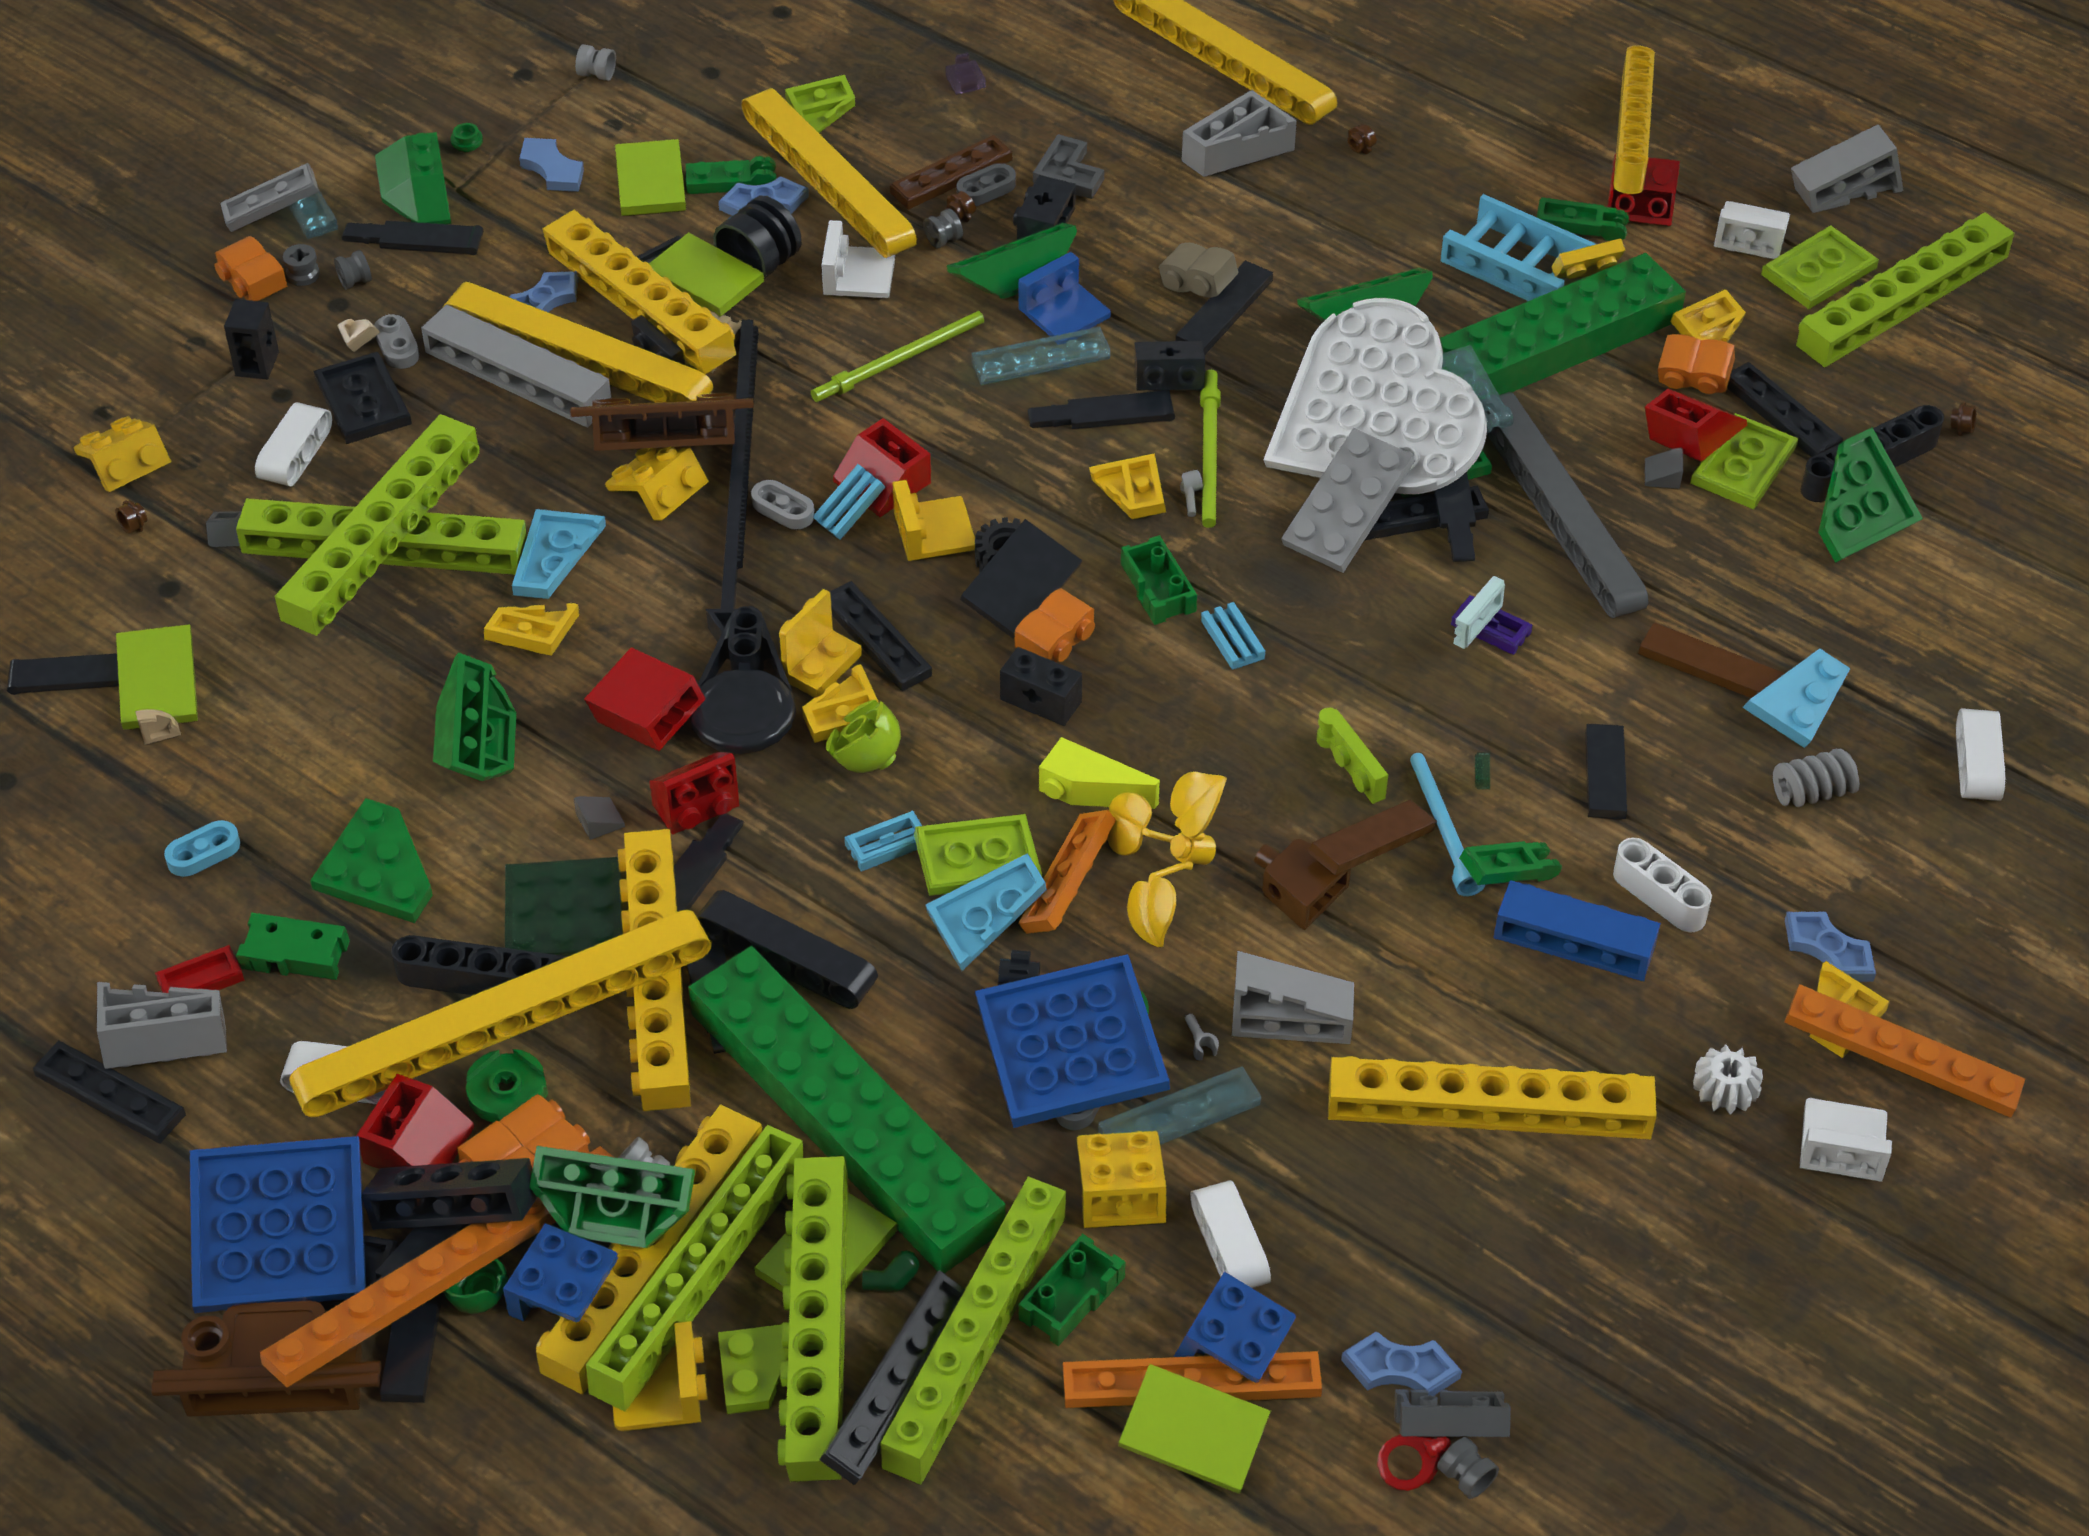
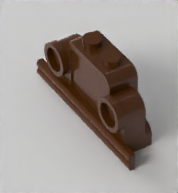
M733 393L701 394L696 396L697 401L631 404L629 398H606L593 400L592 406L571 407L570 415L571 417L592 416L594 451L735 444L734 409L754 408L753 398L735 399V394Z
M316 1301L239 1304L228 1308L222 1319L216 1316H201L192 1320L184 1328L181 1336L184 1348L182 1369L154 1370L152 1395H179L187 1417L359 1410L361 1396L359 1387H379L381 1362L361 1361L362 1346L359 1343L296 1383L286 1387L262 1365L260 1352L326 1313L324 1307Z

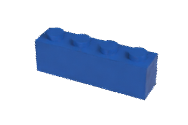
M1510 880L1497 914L1494 938L1644 981L1656 946L1661 923L1648 920L1642 916H1634L1613 910L1607 906L1578 900L1568 895L1536 888L1530 884H1522Z

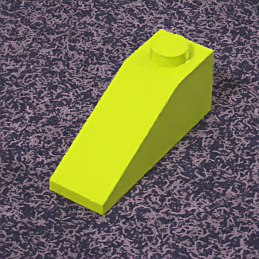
M1063 737L1059 739L1039 766V791L1052 799H1059L1070 805L1109 807L1116 796L1127 792L1143 796L1150 804L1151 809H1155L1159 804V779Z

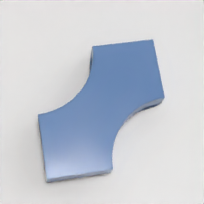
M524 138L519 158L522 169L539 173L546 180L547 190L579 191L584 172L583 162L574 161L563 156L557 149L556 139Z
M781 176L773 182L763 185L738 183L718 201L719 210L733 216L753 198L762 195L777 200L792 214L809 197V190L807 187Z
M543 272L542 278L537 285L525 292L511 294L509 298L546 312L565 303L577 302V272Z
M1826 912L1786 913L1785 926L1790 951L1809 954L1823 963L1827 961L1858 982L1874 981L1876 971L1870 942L1854 939L1841 933L1832 925Z
M1378 1332L1372 1333L1344 1351L1341 1361L1367 1391L1380 1385L1399 1384L1414 1390H1428V1395L1434 1396L1440 1390H1444L1459 1380L1462 1370L1434 1340L1418 1346H1404L1387 1340Z

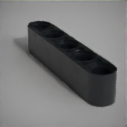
M1922 405L1873 428L1894 467L1908 462L1936 447L1944 421V414L1937 407ZM1839 445L1807 461L1800 488L1801 494L1807 500L1812 502L1826 501Z
M716 891L696 916L709 940L737 954L753 946L781 976L845 1008H857L878 978L875 967L867 960L728 891Z
M415 935L399 938L395 941L391 950L397 978L403 985L465 995L478 994L567 957Z

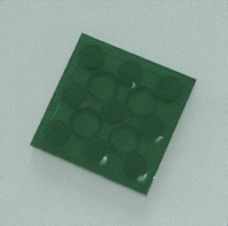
M618 857L505 864V948L568 957L622 935V902L619 882L622 879V872L619 871Z

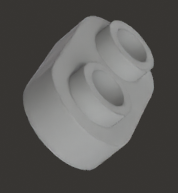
M389 314L375 322L374 326L380 331L375 336L387 364L397 369L413 366L419 359V351L407 321L401 316Z
M775 480L761 481L752 488L753 508L790 529H803L814 521V504L812 500Z

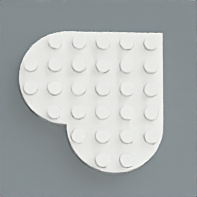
M1390 298L1361 300L1352 303V308L1337 316L1333 313L1319 326L1309 342L1265 454L1264 463L1266 467L1321 478L1352 429L1355 428L1414 455L1415 462L1395 493L1421 494L1431 492L1451 484L1464 475L1475 463L1483 449L1487 433L1486 416L1482 403L1472 387L1454 373L1442 370L1443 351L1441 341L1428 316L1409 303Z

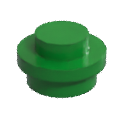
M461 123L453 129L451 144L457 150L471 152L483 143L482 133L475 124Z

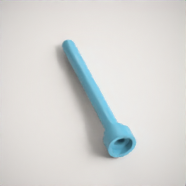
M1414 753L1410 758V762L1433 817L1437 820L1436 824L1455 866L1452 881L1456 891L1461 896L1475 895L1482 891L1485 885H1477L1459 859L1464 848L1424 755Z

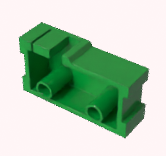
M1160 535L1149 538L1148 542L1130 547V545L1121 547V566L1136 588V596L1154 625L1166 622V618L1182 613L1188 615L1197 611V593Z
M251 913L248 921V935L245 943H240L236 954L242 969L251 971L254 969L257 972L270 973L272 969L270 962L277 963L280 974L283 976L293 973L337 980L339 974L337 966L341 954L347 951L350 942L345 926Z
M1082 1233L1019 1303V1320L1029 1327L1032 1325L1036 1326L1050 1336L1051 1342L1059 1346L1089 1311H1096L1125 1278L1126 1261L1115 1254L1111 1257L1094 1246V1240Z

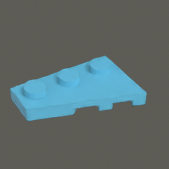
M1818 649L1752 697L1743 708L1805 748L1812 741L1850 668L1822 649Z
M1027 853L925 906L931 920L961 971H963L1034 903L1047 888L1044 879Z

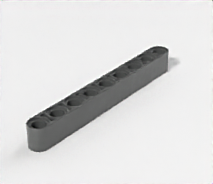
M1507 392L1480 400L1486 416L1487 436L1606 614L1613 619L1647 608L1648 593L1643 582L1512 392Z

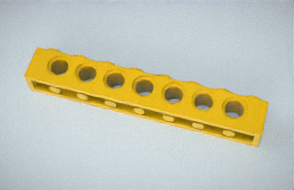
M572 210L542 228L550 255L572 272H577L578 277L633 320L640 315L645 317L683 350L684 359L700 372L707 374L736 355L733 342L735 334L726 322H720L712 315L708 308L701 307L692 300L687 292H681L673 286L667 277L660 276L649 263L639 260L628 247H622L614 240L610 233H604L596 227L590 218H585L577 211Z
M670 829L624 833L625 848L618 849L619 871H626L627 879L619 880L621 902H628L629 910L621 911L623 934L677 912ZM678 968L626 990L627 998L634 997L635 1006H627L629 1030L636 1029L637 1037L629 1039L631 1063L638 1062L639 1072H631L633 1096H641L643 1111L691 1107L681 968Z
M1353 1056L1343 1058L1332 1057L1328 1120L1651 1139L1657 1117L1654 1076H1641L1635 1073L1625 1075L1605 1074L1596 1071L1572 1072L1553 1068L1539 1070L1522 1069L1515 1066L1489 1067L1477 1064H1440L1434 1061L1359 1059Z
M721 1104L711 1117L707 1116L704 1118L699 1126L697 1136L689 1146L686 1145L680 1150L674 1165L696 1169L694 1182L700 1183L693 1185L689 1212L654 1242L656 1244L651 1245L649 1248L617 1243L610 1244L608 1249L617 1252L618 1260L581 1320L574 1322L560 1316L553 1329L546 1331L540 1337L536 1346V1355L541 1374L582 1395L588 1388L587 1362L761 1134V1123ZM624 1274H633L629 1277H620ZM602 1305H610L605 1309H597ZM578 1337H587L581 1341H573Z

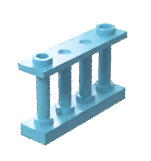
M1483 194L1479 202L1478 223L1465 236L1449 230L1443 236L1440 261L1530 301L1564 287V278L1555 277L1553 272L1549 274L1535 268L1546 254L1557 258L1560 253L1596 245V243ZM1490 228L1505 234V237L1494 248L1478 242ZM1518 241L1534 247L1523 261L1506 255Z

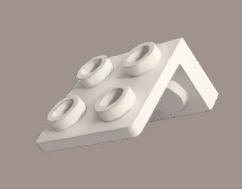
M1726 201L1724 209L1720 213L1714 247L1775 259L1780 256L1790 214Z
M829 220L822 259L823 295L888 298L890 296L895 255L884 258L875 248L849 246V236L843 235L842 221Z
M1807 1098L1804 1108L1800 1168L1882 1181L1892 1148V1141L1886 1140L1887 1112L1880 1109Z

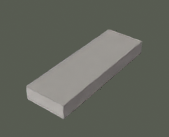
M306 163L220 204L225 223L232 232L319 192L314 172L310 165Z

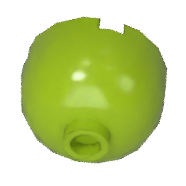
M870 700L846 715L843 719L850 723L841 732L835 728L826 742V750L847 770L856 773L872 772L878 768L883 770L893 763L896 758L895 752L900 744L901 730L898 720L882 701L879 704L876 700Z

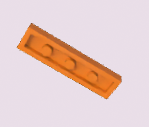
M1109 810L1079 814L1043 878L1047 890L1025 910L1018 923L1026 934L1053 931L1060 925L1065 911L1072 899L1077 895L1080 884L1087 872L1092 868L1096 855L1101 846L1106 842L1108 834L1116 821Z

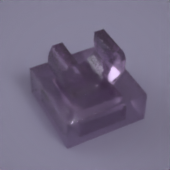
M968 53L956 55V64L946 66V77L956 95L986 88L985 76L976 60L969 61Z

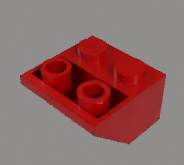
M1615 153L1607 207L1624 210L1629 215L1630 222L1671 226L1680 161L1648 157L1642 192L1626 194L1617 191L1613 186Z
M1666 389L1645 406L1649 439L1671 449L1683 448V454L1701 462L1747 426V420L1670 389Z
M882 418L856 436L833 475V482L839 486L859 464L881 481L885 489L868 507L869 510L881 517L894 508L893 482L907 480L910 494L917 493L931 484V454L886 419ZM869 483V485L863 490V492L857 497V500H858V499L864 494V492L871 486L870 483Z
M716 752L649 781L652 805L667 828L670 829L672 835L685 829H691L699 823L718 815L726 814L740 806L736 762L732 753Z
M397 1073L356 1136H359L363 1163L378 1169L446 1164L453 1162L458 1154V1147L465 1143L474 1129V1123L433 1086Z

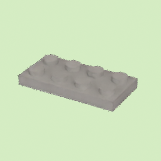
M1353 428L1282 536L1283 545L1344 573L1414 464V455Z

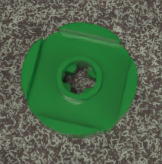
M513 1049V1054H500L499 1050L486 1053L471 1065L466 1076V1093L469 1106L475 1114L489 1122L500 1121L536 1094L541 1095L543 1098H546L548 1094L542 1064L532 1054L523 1050ZM512 1081L515 1082L512 1089L508 1091L499 1090V1083L509 1084Z

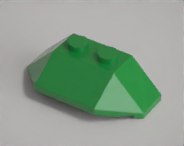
M437 132L404 136L375 155L381 200L384 204L401 216L410 219L411 222L452 224Z
M1064 223L1055 225L1046 230L947 265V271L986 293L999 295V298L1014 296L1018 294L1020 278L1067 254L1077 233L1076 225Z
M1415 268L1299 298L1297 302L1299 307L1322 322L1333 313L1337 316L1352 308V303L1366 299L1390 298L1416 306L1433 279V274L1430 270Z
M458 652L436 706L433 762L480 781L509 774L514 769L516 711L505 689L495 678L496 672L493 666Z
M536 1146L530 1189L540 1198L563 1231L585 1239L649 1248L689 1212L696 1169Z

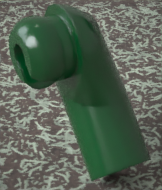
M908 1250L901 1251L885 1270H863L862 1291H901L918 1272L919 1261L915 1253Z

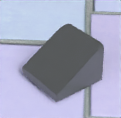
M1675 448L1645 458V486L1680 489L1683 474V448Z
M242 511L212 513L206 521L209 546H240L236 527Z
M579 796L574 798L575 813L590 840L625 827V823L610 797Z

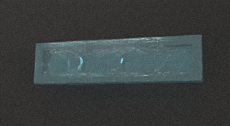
M1095 327L973 352L971 357L981 385L1110 359V347L1101 327Z
M1243 1066L1101 1121L1098 1123L1099 1134L1157 1131L1161 1145L1260 1105L1261 1095Z

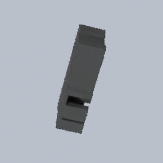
M1395 1389L1394 1419L1396 1423H1400L1401 1436L1510 1437L1511 1407L1509 1403H1504L1503 1392L1440 1390V1406H1437V1397L1428 1395V1390H1410L1409 1403V1390Z

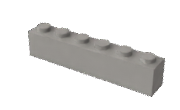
M447 304L421 327L426 353L587 428L592 424V416L571 417L570 408L592 406L593 400L611 398L609 379L602 374L586 369L574 361L562 358L545 348L538 347L517 335H512L491 323H486L465 311H460Z

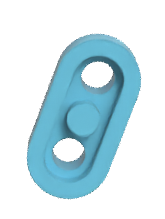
M214 821L172 841L166 847L164 853L169 871L177 876H191L234 855L240 847L237 828L228 821Z

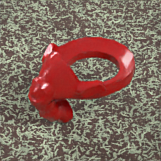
M1400 1434L1392 1437L1383 1444L1378 1453L1377 1467L1379 1474L1387 1485L1396 1490L1410 1491L1421 1487L1425 1483L1429 1484L1437 1474L1438 1462L1443 1453L1451 1446V1441L1447 1436L1435 1438L1427 1436H1401ZM1403 1445L1416 1449L1422 1460L1419 1474L1409 1480H1402L1393 1476L1387 1464L1391 1451Z

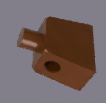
M1302 839L1294 840L1282 852L1268 844H1264L1254 859L1257 865L1265 869L1262 891L1271 902L1300 928L1306 930L1349 887L1351 868L1334 875L1308 853L1311 843Z

